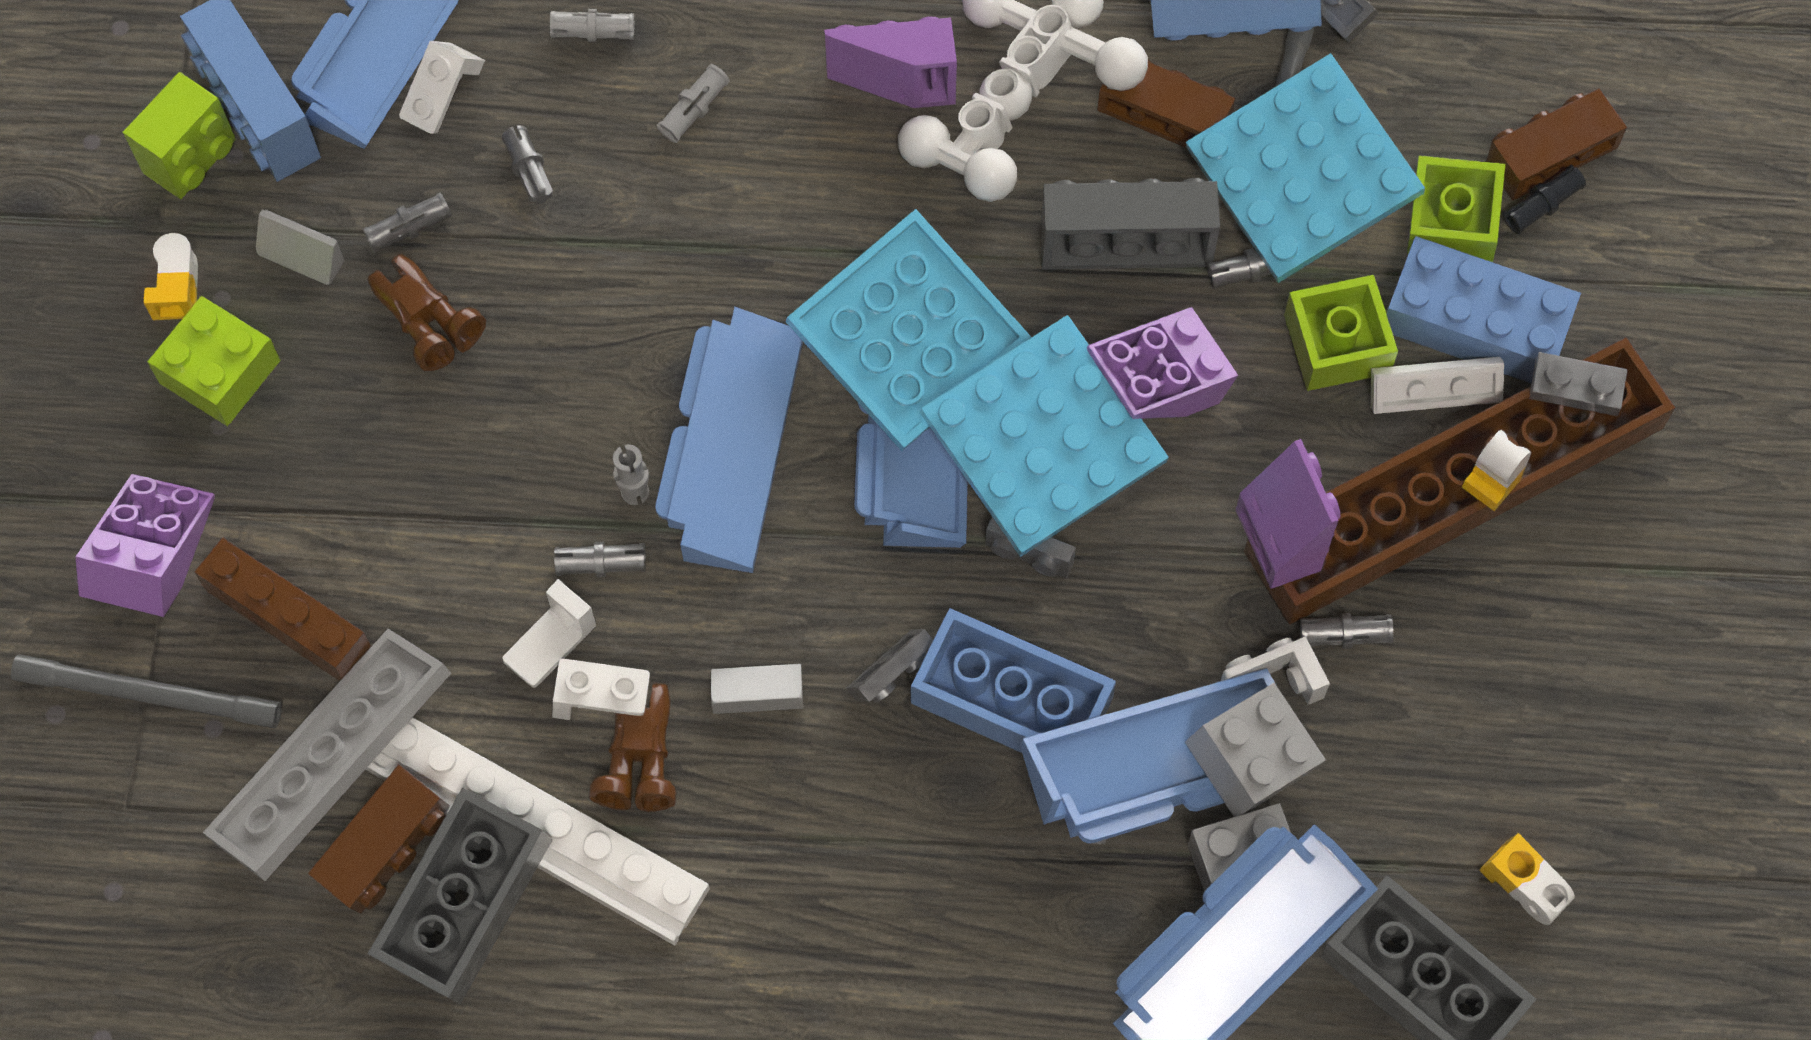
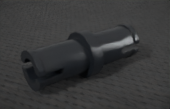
M1568 165L1545 184L1537 183L1530 189V194L1503 212L1505 223L1511 231L1515 230L1516 234H1520L1542 216H1551L1558 211L1560 203L1577 191L1585 188L1586 180L1577 167L1574 168L1573 165Z

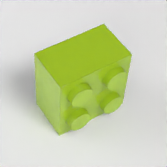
M178 72L123 131L142 173L179 199H182L189 190H193L200 185L205 173L217 160L223 159L230 152L236 140L218 97L181 72Z
M1419 156L1416 176L1425 187V192L1413 200L1407 254H1409L1414 238L1417 236L1493 262L1498 241L1505 164Z
M1374 275L1290 292L1284 317L1307 391L1371 378V368L1391 367L1394 365L1398 349Z
M201 296L147 362L159 384L228 427L277 366L280 358L269 337Z

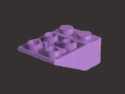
M925 17L919 21L899 23L883 21L877 25L857 27L841 25L835 29L825 30L828 79L912 108L956 104L957 60L951 18Z
M1192 307L1090 344L1086 348L1132 419L1186 417L1219 404L1238 377V374Z
M1301 439L1294 441L1240 492L1236 506L1237 515L1271 589L1321 571L1338 519H1340V509L1336 498L1331 492L1326 494L1321 484L1322 472L1318 459L1313 452L1307 453Z
M131 474L76 555L79 596L164 617L183 586L215 495Z

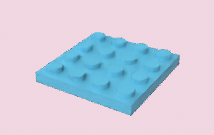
M1331 53L1186 141L1188 151L1209 181H1217L1219 197L1278 283L1415 200L1425 192V187Z
M916 209L791 313L785 321L901 451L930 428L920 413L923 406L1032 338Z
M1068 315L926 404L920 411L1020 557L1165 464L1169 458L1143 420L1132 419L1086 349L1089 344Z

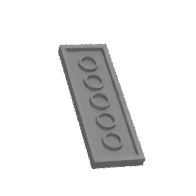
M387 629L204 830L203 834L247 869L266 881L449 677L451 672L442 662L390 629Z

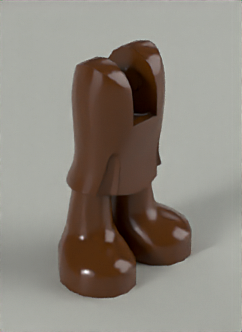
M398 254L391 260V263L401 278L392 284L382 272L377 270L367 278L370 288L376 298L397 318L402 331L410 334L415 341L413 358L418 366L424 371H435L444 368L454 360V349L444 336L436 333L428 324L436 320L454 346L464 353L473 347L482 336L486 328V319L478 310L472 307L456 311L448 303V297L433 287L421 269L412 260L402 254Z
M653 683L649 708H645L643 715L615 713L614 738L608 751L612 755L610 768L607 775L598 776L592 781L589 799L592 802L611 809L629 810L633 794V762H642L640 781L635 794L636 807L641 811L655 812L675 806L676 788L670 781L665 780L664 759L668 757L666 731L671 704L668 685Z

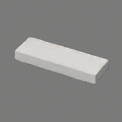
M1501 357L1371 368V409L1374 414L1500 403L1503 401L1504 362Z

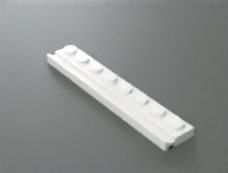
M413 717L365 769L385 781L399 764L450 805L445 812L446 815L459 792L464 788L542 829L553 840L537 868L674 946L710 890L708 883Z

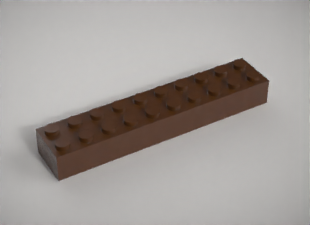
M1624 338L1582 360L1627 369L1622 407L1618 416L1529 399L1531 387L1326 492V494L1331 492L1336 498L1340 509V519H1338L1321 571L1271 589L1248 538L1244 553L1290 625L1663 430L1675 406L1629 340ZM1502 430L1510 442L1516 446L1527 448L1531 451V455L1519 483L1498 508L1493 511L1463 489L1462 485L1473 471L1483 449L1495 434Z

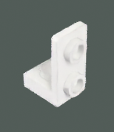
M429 41L400 111V118L430 134L438 133L459 80L463 74L479 75L485 60L452 43Z
M559 579L546 591L551 608L503 656L504 664L532 688H536L559 665V659H565L596 627L591 607Z
M1306 636L1293 642L1291 638L1279 640L1267 648V653L1253 659L1250 655L1238 657L1226 665V670L1221 678V681L1265 668L1268 669L1269 673H1273L1288 666L1289 668L1286 670L1292 689L1296 694L1302 693L1308 705L1324 699L1330 684Z
M560 658L553 697L552 718L570 720L572 707L641 716L645 711L650 673L647 670Z

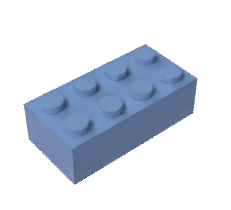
M209 0L181 15V20L187 31L181 35V38L192 55L190 59L202 79L206 78L211 85L209 87L211 93L218 97L222 108H226L231 116L229 120L241 140L245 139L250 146L249 151L261 171L269 169L278 182L320 159L321 156L306 116L230 0Z
M1415 236L1387 310V318L1393 335L1463 360L1501 357L1504 362V374L1532 383L1535 360L1538 353L1560 355L1581 293Z
M949 608L911 685V704L1022 753L1020 745L1023 738L1105 715L1113 699L1116 681Z

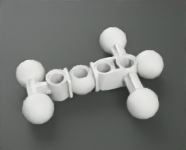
M962 0L963 11L966 17L976 26L992 28L1005 23L1020 30V33L1010 44L1007 50V57H1002L999 61L1002 69L989 74L980 87V94L975 93L972 96L973 100L967 102L961 108L958 120L963 131L954 142L950 141V133L947 127L936 117L928 115L917 116L906 122L900 130L898 149L901 156L914 167L925 169L940 163L964 175L967 189L979 200L993 202L1005 198L1013 191L1017 182V167L1014 160L1003 150L998 149L1004 141L1005 132L1011 131V120L1020 118L1028 111L1032 102V96L1037 97L1040 93L1039 90L1044 88L1053 79L1070 55L1095 65V72L1098 78L1109 89L1128 90L1137 86L1144 79L1148 70V56L1143 47L1134 39L1118 37L1105 43L1075 29L1091 25L1097 20L1103 10L1104 0H1052V5H1046L1038 11L1015 0Z

